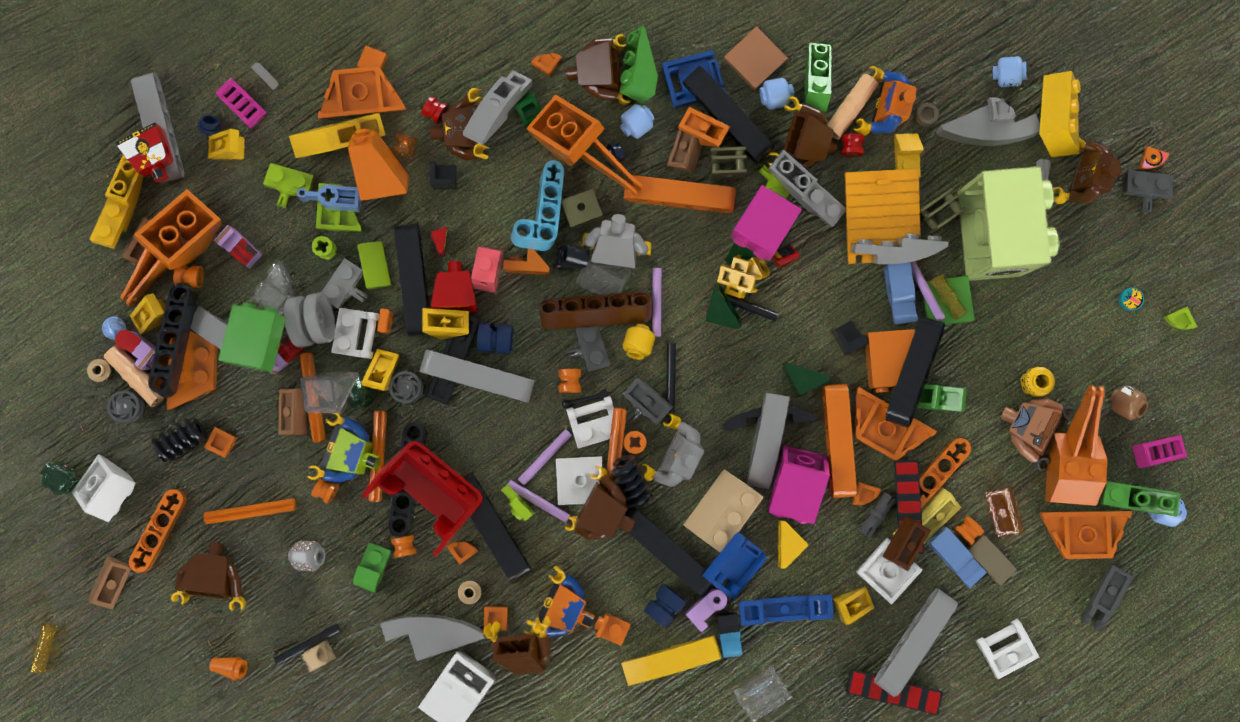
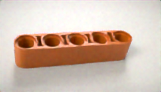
M632 175L643 185V188L640 190L625 179L638 192L634 196L624 188L623 199L626 201L720 213L734 212L736 189L733 187Z
M847 384L823 385L822 397L831 497H856L857 485Z

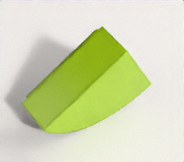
M1188 307L1181 308L1164 316L1168 324L1176 329L1189 330L1197 328Z

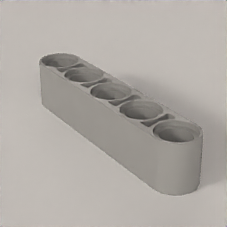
M152 72L132 78L131 84L143 128L154 122L163 127L174 162L164 168L169 178L160 183L163 184L184 178L182 161L157 74Z
M425 350L419 372L527 403H529L535 380L430 350Z
M936 588L930 594L877 673L874 683L893 697H896L902 691L954 613L958 602L939 588Z

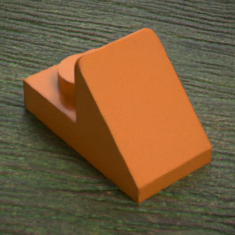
M688 107L678 128L698 138L700 145L719 148L730 126Z
M528 249L527 261H523L521 257H510V260H504L503 270L508 273L550 275L551 273L548 265L533 249Z

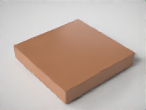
M757 26L724 56V60L754 91L788 59Z

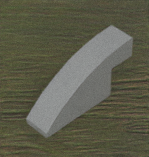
M987 105L941 125L936 133L945 139L964 144L979 146L1007 145L1037 136L1040 131V121L1037 115L1034 114L1016 123L1014 119L991 122Z
M198 306L190 329L221 349L228 323Z
M764 393L761 416L757 417L746 482L748 486L764 489L770 488L784 431L790 398L788 396Z
M414 614L399 616L380 623L386 641L409 635L417 661L485 638L483 629L466 621L448 616Z

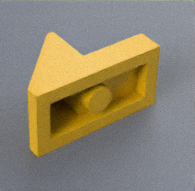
M228 129L209 136L208 158L243 159L245 139L239 137V130Z
M918 133L895 134L896 170L919 168L920 178V154L924 150Z
M154 293L145 295L130 315L140 335L162 324L166 305L162 299H157Z
M377 349L362 380V385L382 391L389 390L390 380L399 362V354Z

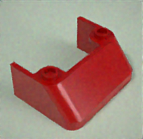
M416 441L409 442L375 475L362 494V497L366 499L377 487L391 495H395L403 489L438 518L433 526L434 532L443 540L432 554L435 557L451 541L483 500L479 490L423 444Z

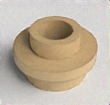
M95 359L88 365L87 374L91 380L103 382L110 377L111 366L106 360ZM100 366L101 372L97 375L95 370Z
M466 581L460 585L458 597L465 604H474L481 597V588L474 581ZM470 588L473 590L474 594L472 597L466 596V589Z

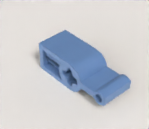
M324 185L318 192L306 191L304 188L297 190V196L303 202L309 200L320 201L322 206L329 210L360 212L361 200L357 187ZM329 193H332L334 198H330V202H327L324 197H328Z
M911 263L888 264L884 266L886 289L892 309L893 324L918 321Z
M942 526L926 541L931 549L956 573L968 588H971L987 573L949 528Z

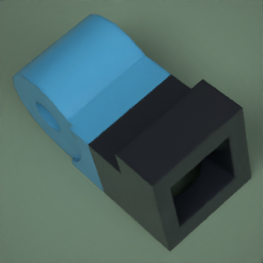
M735 611L716 614L723 658L742 656L738 613Z

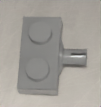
M343 259L322 290V293L327 296L333 306L338 309L341 308L351 296L362 303L365 301L358 294L364 298H367V294L357 288L359 280L363 276L362 269L347 259Z

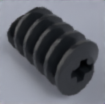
M185 418V427L177 423V432L169 428L168 437L164 433H160L161 441H158L155 437L151 439L155 452L163 462L167 463V460L173 461L175 455L181 456L183 451H189L191 446H198L199 441L205 442L207 440L206 432L197 419L194 418L193 422Z
M625 455L616 459L613 463L615 468L611 470V475L617 476L614 481L620 484L619 488L626 498L625 503L627 507L640 506L648 502L653 494H651L650 487L647 486L648 483L644 478L643 472L640 470L641 468L639 463H637L636 456Z

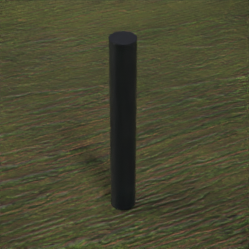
M726 294L733 306L776 321L777 312Z
M667 343L666 401L673 406L669 412H675L676 343Z
M335 624L274 657L275 663L279 666L341 632L338 624Z

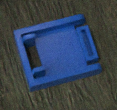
M714 50L662 63V70L673 109L699 103L682 83L698 66L704 68L720 87L724 85L717 59L707 62V59L715 56ZM678 74L682 91L675 94L670 76Z
M736 533L702 576L731 599L735 600L766 561L767 555L741 533ZM728 577L729 581L723 586L722 583Z

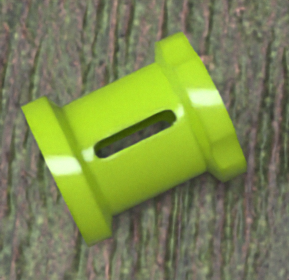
M320 236L314 239L312 250L320 258L330 260L336 256L337 246L329 238ZM324 244L327 245V247H326V250H327V251H326V252H323V251H322V250H323V246H322V245H324Z

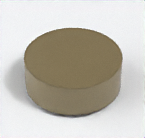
M932 103L920 105L915 112L916 122L923 127L932 126L939 117L938 108Z

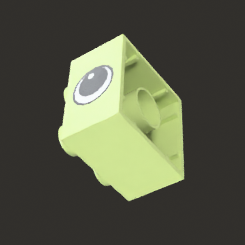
M1041 167L983 171L957 191L959 205L961 208H966L959 215L965 274L968 276L969 281L1021 277L1051 263L1050 256H1056L1059 247L1058 234L1054 227L1047 228L1045 209L1052 207L1054 198L1053 187L1049 180L1042 181Z

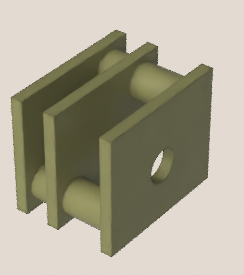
M746 147L711 148L709 157H711L710 166H712L710 179H744L747 173V169L744 166ZM730 162H736V170H720V165H729Z
M951 188L920 210V214L924 218L922 222L926 221L932 229L930 231L931 234L966 210L965 207L961 208L956 201L957 195L953 197L950 193L953 191ZM944 198L946 203L930 213L928 208ZM949 205L955 214L939 225L933 215Z
M593 189L561 200L571 232L603 220V214Z

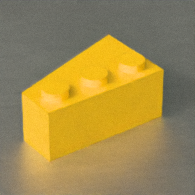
M1072 71L1044 75L1039 134L1051 158L1079 154L1078 93H1080V81L1075 79Z

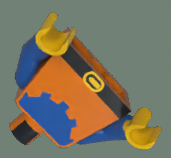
M871 66L870 69L876 71L872 77L878 83L882 80L884 82L881 84L872 123L868 124L863 119L855 121L861 127L854 130L864 136L868 135L870 131L872 133H891L908 120L913 103L916 100L917 91L916 87L910 85L909 79L904 74L891 71L884 73L883 70L876 66Z
M554 566L558 573L554 577L548 575L554 583L538 615L541 624H543L546 616L550 619V625L546 630V634L549 637L566 635L568 632L573 631L576 623L590 628L595 615L583 610L587 601L584 590L577 579L564 573L558 566ZM527 620L526 623L532 625V629L524 631V633L539 635L533 630L534 622Z

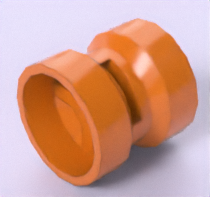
M185 265L174 269V284L183 283L190 285L192 288L200 289L204 281L203 267L198 265L188 267Z
M558 369V376L561 379L558 393H581V385L579 384L581 369Z

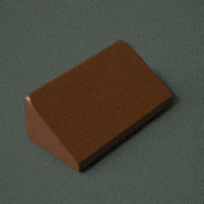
M904 517L885 550L883 558L909 571L931 530L909 517Z

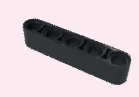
M698 66L682 81L686 89L714 119L730 126L727 134L739 147H746L745 153L753 162L758 164L774 149L769 139L704 68Z
M419 224L395 226L394 232L406 331L408 336L423 335L426 333L422 332V309L430 307Z
M177 283L169 290L149 377V388L164 398L172 397L178 389L197 303L196 294L183 283ZM183 293H187L184 299L179 300ZM182 314L181 319L178 322H175V318L178 315ZM177 336L175 343L170 344V340ZM172 358L171 364L165 367V362ZM167 381L166 387L160 390V384Z
M923 316L920 318L890 400L885 421L907 428L910 427L945 329V322Z
M415 422L407 424L403 429L400 451L412 441L419 442L425 446L427 438L425 426ZM413 427H418L420 429V436L414 440L410 436V430ZM403 489L392 496L388 529L395 536L405 535L413 527L417 500ZM403 495L409 499V506L406 509L402 508L399 504V499ZM398 519L405 521L406 528L404 531L396 529L395 523Z
M471 475L465 480L479 490L483 500L470 517L506 577L514 584L531 573L532 569L479 481L474 475Z
M629 507L624 515L635 520L629 534L703 598L713 586L712 583L702 576L706 569L637 508Z

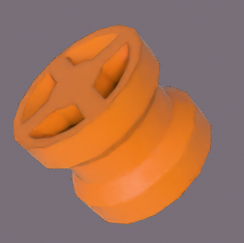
M631 431L625 436L623 443L629 453L638 454L645 449L647 441L641 432Z
M320 477L312 490L311 496L315 498L320 497L324 503L329 504L335 497L340 484L322 480Z
M969 516L964 518V523L961 526L954 528V531L969 545L975 542L977 536H981L984 533L981 526Z
M414 535L391 539V544L395 548L393 552L394 558L417 553L416 548L413 546Z

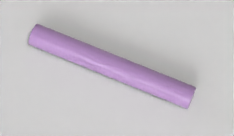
M916 261L910 262L912 276L937 321L944 319L945 315Z
M652 268V332L655 337H661L662 268Z
M565 429L518 480L525 485L572 434Z
M509 481V486L521 497L566 523L570 514L516 482Z

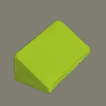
M383 242L357 244L366 288L370 291L392 286Z

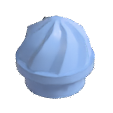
M109 317L102 325L103 334L115 340L117 333L126 330L125 322L119 317Z

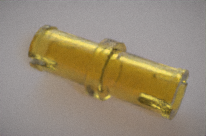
M943 273L930 280V283H932L941 297L939 300L941 303H945L955 320L967 313V310H965L956 296L958 293L956 290H952Z
M51 624L41 625L38 642L33 647L35 653L31 668L29 669L30 672L45 674L49 654L54 649L52 643L57 626Z

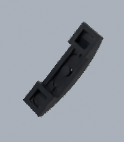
M762 407L749 410L731 418L722 425V430L746 428V419L760 417ZM788 407L787 409L790 423L816 421V416L807 411Z

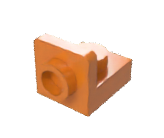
M605 612L603 617H598L593 629L597 630L596 637H602L622 646L631 623Z

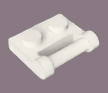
M339 308L331 353L373 359L374 352L371 351L376 323L379 321L380 314ZM362 319H366L368 321L363 349L357 350Z
M610 396L604 397L602 401L573 409V407L566 409L578 449L610 439L614 409ZM604 409L608 411V416L578 424L576 419Z
M1018 619L1011 621V625L986 638L981 637L976 640L979 649L982 651L997 679L1040 658ZM1015 633L1019 637V639L994 652L989 648Z

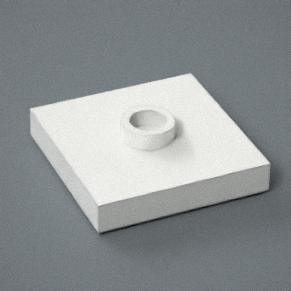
M602 456L556 459L558 505L585 504L595 483H599L598 480L590 477V473H594L596 476L599 475L600 471L596 466L603 467Z
M886 538L859 567L856 573L890 604H893L922 572V569L913 562L909 571H906L883 558V554L891 542L889 538Z

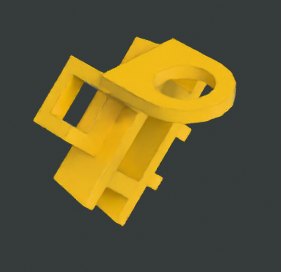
M737 255L733 257L731 266L724 264L720 267L717 283L727 285L725 293L738 298H744L746 292L757 293V289L754 288L755 281L770 275L768 265L764 260L758 257L745 260L741 258L742 255Z

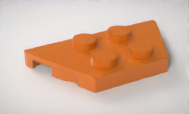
M380 66L333 70L329 88L324 95L325 99L321 111L318 112V119L404 111L406 106Z
M191 330L178 389L172 397L167 398V410H175L184 403L191 402L203 394L216 390L217 347ZM177 336L170 340V344L175 343ZM172 358L168 359V366L171 364Z
M858 387L855 396L854 438L897 461L907 452L936 434V430L913 418L909 428L885 421L889 404Z
M1132 511L1039 512L1044 525L1064 559L1113 558L1117 550V543L1125 532L1123 528L1127 519L1132 516Z

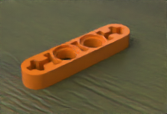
M956 438L950 441L919 476L920 490L927 493L926 496L920 494L921 508L971 453V445L966 439ZM955 444H963V453H957L953 458L946 455L947 452L953 454L957 450ZM942 459H946L950 463V469L947 472L940 471L938 467ZM927 476H931L935 480V485L932 489H926L923 485V480Z
M168 490L161 498L130 556L129 566L134 572L148 571L155 563L186 504L187 496L182 490ZM177 494V500H179V503L173 504L170 510L164 509V507H170L173 502V500L170 499V496H175ZM161 514H166L169 517V523L165 527L158 523V518ZM151 534L158 538V544L154 548L147 544V538ZM145 555L143 561L146 565L139 567L140 562L137 561V558H142Z

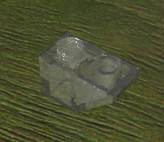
M278 261L277 264L274 263L269 268L265 281L260 282L255 288L253 299L264 307L279 310L278 314L282 315L286 300L294 297L289 266Z

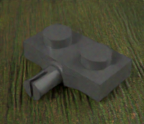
M1128 170L1124 176V195H1133L1143 199L1142 212H1152L1153 199H1170L1173 197L1174 175Z
M599 327L575 328L578 344L576 348L565 350L567 360L580 356L585 362L588 373L609 367L610 363Z
M637 377L623 393L635 408L626 418L628 421L631 420V424H635L638 418L643 415L658 425L673 408L669 402L640 377Z

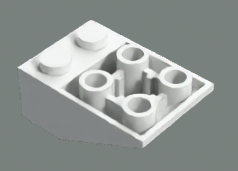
M459 649L418 708L437 722H466L497 676Z

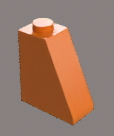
M914 329L865 334L869 342L865 344L869 389H876V393L890 392V388L896 386L915 334Z

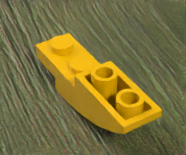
M374 113L289 136L295 158H301L348 147L352 134H355V131L360 129L376 130L380 137L385 136V131L380 114Z
M124 155L105 193L108 199L90 237L92 243L115 249L122 231L126 232L144 177L133 168Z

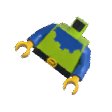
M330 410L331 413L337 415V419L330 421L326 418L327 423L335 425L320 466L324 469L320 470L317 466L311 465L308 468H315L317 474L314 477H307L312 480L321 477L322 480L339 483L354 479L357 474L363 475L367 467L376 470L380 465L381 457L372 454L373 443L369 441V435L362 425L347 417H340L336 410Z

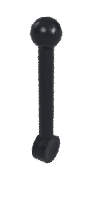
M603 390L600 394L571 401L565 399L562 401V407L569 408L570 405L599 398L604 400V397H608L609 394Z

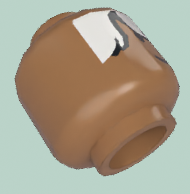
M1124 386L1119 390L1116 389L1110 397L1112 410L1128 420L1141 418L1149 406L1146 395L1130 386Z

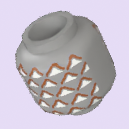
M300 540L290 549L288 559L295 570L313 572L323 565L325 550L319 542Z

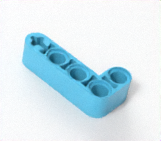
M551 160L545 164L540 176L535 221L521 219L515 223L510 236L515 246L540 251H547L553 246L558 234L564 167L560 162ZM551 173L553 174V177H554V180H553V181H550V179H551ZM545 193L553 194L554 198L548 197ZM547 213L551 215L552 218H545L543 214ZM522 230L526 232L527 236H521L517 231ZM545 234L550 240H545L540 235Z

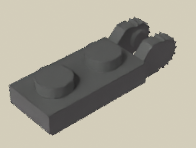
M1109 564L1088 603L1089 606L1082 614L1081 622L1088 624L1096 611L1099 610L1102 613L1097 617L1093 627L1097 631H1102L1109 618L1116 611L1133 579V575L1113 564Z

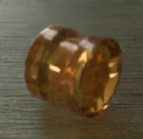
M396 133V144L392 147L391 151L402 157L413 158L415 154L413 149L417 145L418 139L410 135Z

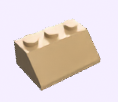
M723 469L683 525L721 553L733 536L741 530L764 497Z

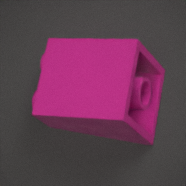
M762 185L730 237L738 246L747 247L752 250L756 257L770 261L802 209Z
M783 445L770 494L769 513L778 518L788 517L795 519L802 524H814L830 476L828 456Z

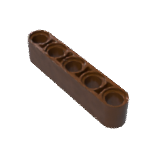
M629 292L545 299L538 306L541 326L545 329L647 322L652 317V298L646 292Z

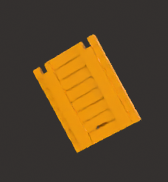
M919 168L845 172L848 264L856 263V255H861L862 263H872L873 254L850 252L851 243H858V239L872 240L873 245H881V241L895 242V246H897V237L905 238V233L918 234L919 239H921Z

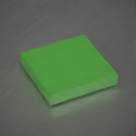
M968 276L926 281L945 315V318L940 320L941 322H945V325L975 321ZM923 296L926 317L936 320Z

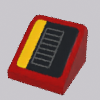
M447 226L431 232V237L440 257H444L446 254L449 235Z
M792 245L777 249L772 260L775 267L779 268L797 261L800 255Z

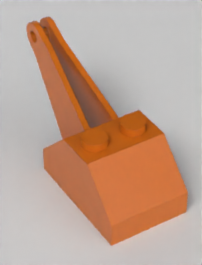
M556 94L526 128L547 150L570 167L580 158L620 184L634 196L638 194L636 189L627 181L585 152L591 145L626 180L640 190L643 188V185L597 139L605 129L602 124Z
M188 189L134 234L135 239L145 247V250L120 296V299L126 301L128 306L136 304L167 269L173 270L192 263L209 247L222 226L221 219Z
M1089 385L1067 433L1053 434L1048 444L1047 459L1050 463L1047 464L1045 502L1097 505L1107 478V457L1101 438L1098 436L1100 414L1105 394L1103 386L1095 388L1094 385Z

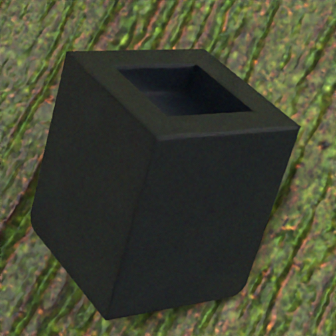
M435 161L430 162V185L434 190L457 189L456 165H437Z
M852 321L831 331L844 355L869 343L865 335L860 336Z

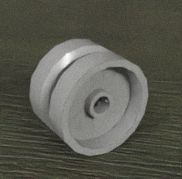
M317 292L307 295L306 298L296 296L286 300L284 305L285 326L291 342L296 347L311 346L314 342L323 344L333 341L336 327L331 303L324 293Z

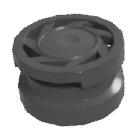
M402 371L395 374L390 380L389 390L396 401L411 404L418 401L423 395L424 384L415 373Z
M118 391L108 400V414L117 422H137L145 414V400L136 392Z

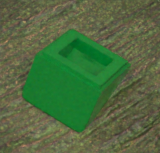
M533 93L525 95L514 105L524 126L531 123L542 111Z

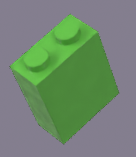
M243 303L242 306L232 305L218 360L231 365L272 373L286 317L279 315V310L270 307H264V310H259L256 305Z

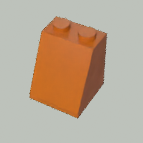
M360 129L355 131L349 142L348 151L360 200L407 194L410 180L409 174L376 130Z

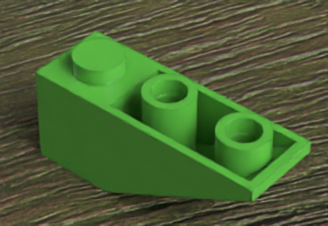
M644 26L631 32L627 37V50L623 59L624 68L620 77V93L641 104L655 95L658 78Z
M809 43L804 103L821 110L822 113H826L831 97L832 45Z
M1106 481L1098 504L1177 517L1181 493Z

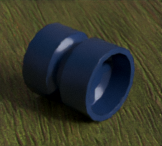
M480 322L477 351L491 353L494 349L500 354H511L513 325L499 324L498 327H495L493 323Z
M662 584L656 592L657 599L651 600L644 608V611L652 619L668 629L675 618L673 613H680L687 601L667 585Z

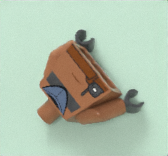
M1048 398L1031 400L1029 403L1023 402L1019 412L1006 407L1001 415L1002 420L1012 424L1009 432L1012 436L1011 441L1018 452L1039 471H1044L1039 466L1041 461L1047 464L1050 463L1047 458L1041 457L1039 454L1043 456L1060 420H1071L1070 417L1066 416L1065 412L1074 411L1072 406L1063 407L1062 404Z

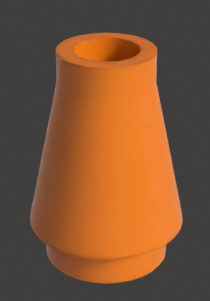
M214 657L209 665L211 672H216L234 681L243 679L248 667L247 661L243 660L242 657Z

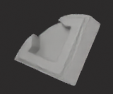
M256 62L251 67L273 90L279 85L259 62Z
M995 97L987 99L991 122L1014 119L1016 117L1013 108L1001 99Z

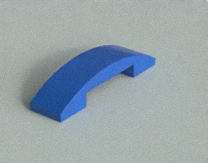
M798 595L739 601L740 625H758L767 622L805 619H834L832 595Z

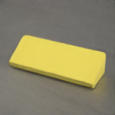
M942 487L921 508L922 525L931 530L926 541L962 508L953 495Z

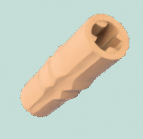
M868 74L862 75L828 122V126L834 131L832 138L839 140L878 87L877 80Z
M115 345L104 354L106 361L150 407L156 406L164 399V397L159 396L149 388L150 375L145 370L139 369L134 364L136 361L125 350Z

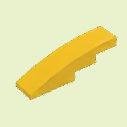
M715 635L673 645L667 649L623 661L621 664L627 684L630 686L719 660L721 655Z

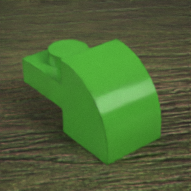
M925 384L918 408L964 412L967 389Z
M369 542L361 564L357 567L353 585L377 593L392 550Z

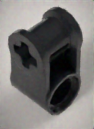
M569 244L556 245L558 252L556 263L553 264L554 269L573 271L586 267L589 260V250L587 248Z

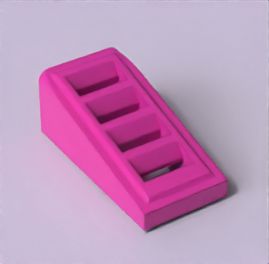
M232 78L215 93L251 129L267 114ZM242 94L243 97L233 105L232 103ZM249 101L250 104L240 112L239 110ZM256 108L257 111L247 119L246 116Z
M1181 435L1146 442L1132 447L1138 468L1150 467L1187 457ZM1170 442L1173 443V447H1174V450H1175V454H1176V455H1173ZM1152 446H1154L1157 459L1155 458V454H1154V450H1153V447H1152Z

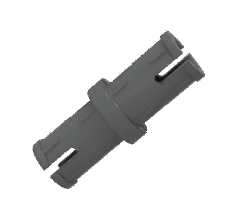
M884 492L873 509L870 508L868 511L870 514L858 531L871 539L880 523L885 522V516L893 504L896 503V499Z

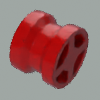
M431 96L424 104L421 115L425 118L430 117L438 125L442 122V114L447 112L449 105L445 102L440 103L436 97Z
M845 134L842 136V142L844 143V148L841 149L842 156L860 157L864 155V149L862 148L864 135Z

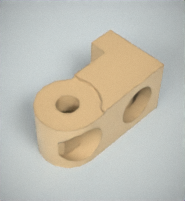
M327 640L310 648L301 655L309 672L336 659Z

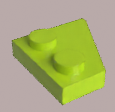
M319 183L318 190L324 185L342 186V184ZM329 193V196L324 198L327 202H330V198H334L332 193ZM320 201L317 202V230L362 232L354 212L329 210L324 208Z

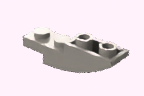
M514 70L506 78L501 76L475 110L463 131V136L483 145L507 120L510 109L532 87V80Z
M785 150L781 151L768 168L779 183L806 210L816 214L829 227H834L846 211V208L816 182L817 179Z
M905 233V238L897 237V246H895V242L881 241V245H873L872 240L858 239V243H851L850 252L873 254L872 263L901 264L934 255L947 248L949 242L941 241L942 236L928 235L927 240L919 239L918 234Z

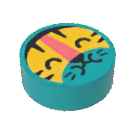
M1128 288L1119 294L1118 302L1124 310L1134 311L1142 307L1144 295L1137 288Z

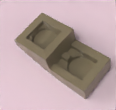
M983 534L972 545L967 547L973 558L1000 586L1017 570Z

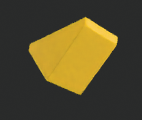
M423 308L422 332L439 340L468 335L469 311Z
M778 520V567L786 569L809 545L786 521Z
M866 586L832 599L840 620L846 625L853 623L874 609Z

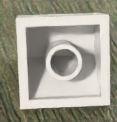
M98 454L72 491V494L84 512L109 522L119 512L122 502L132 493L136 483L127 472Z

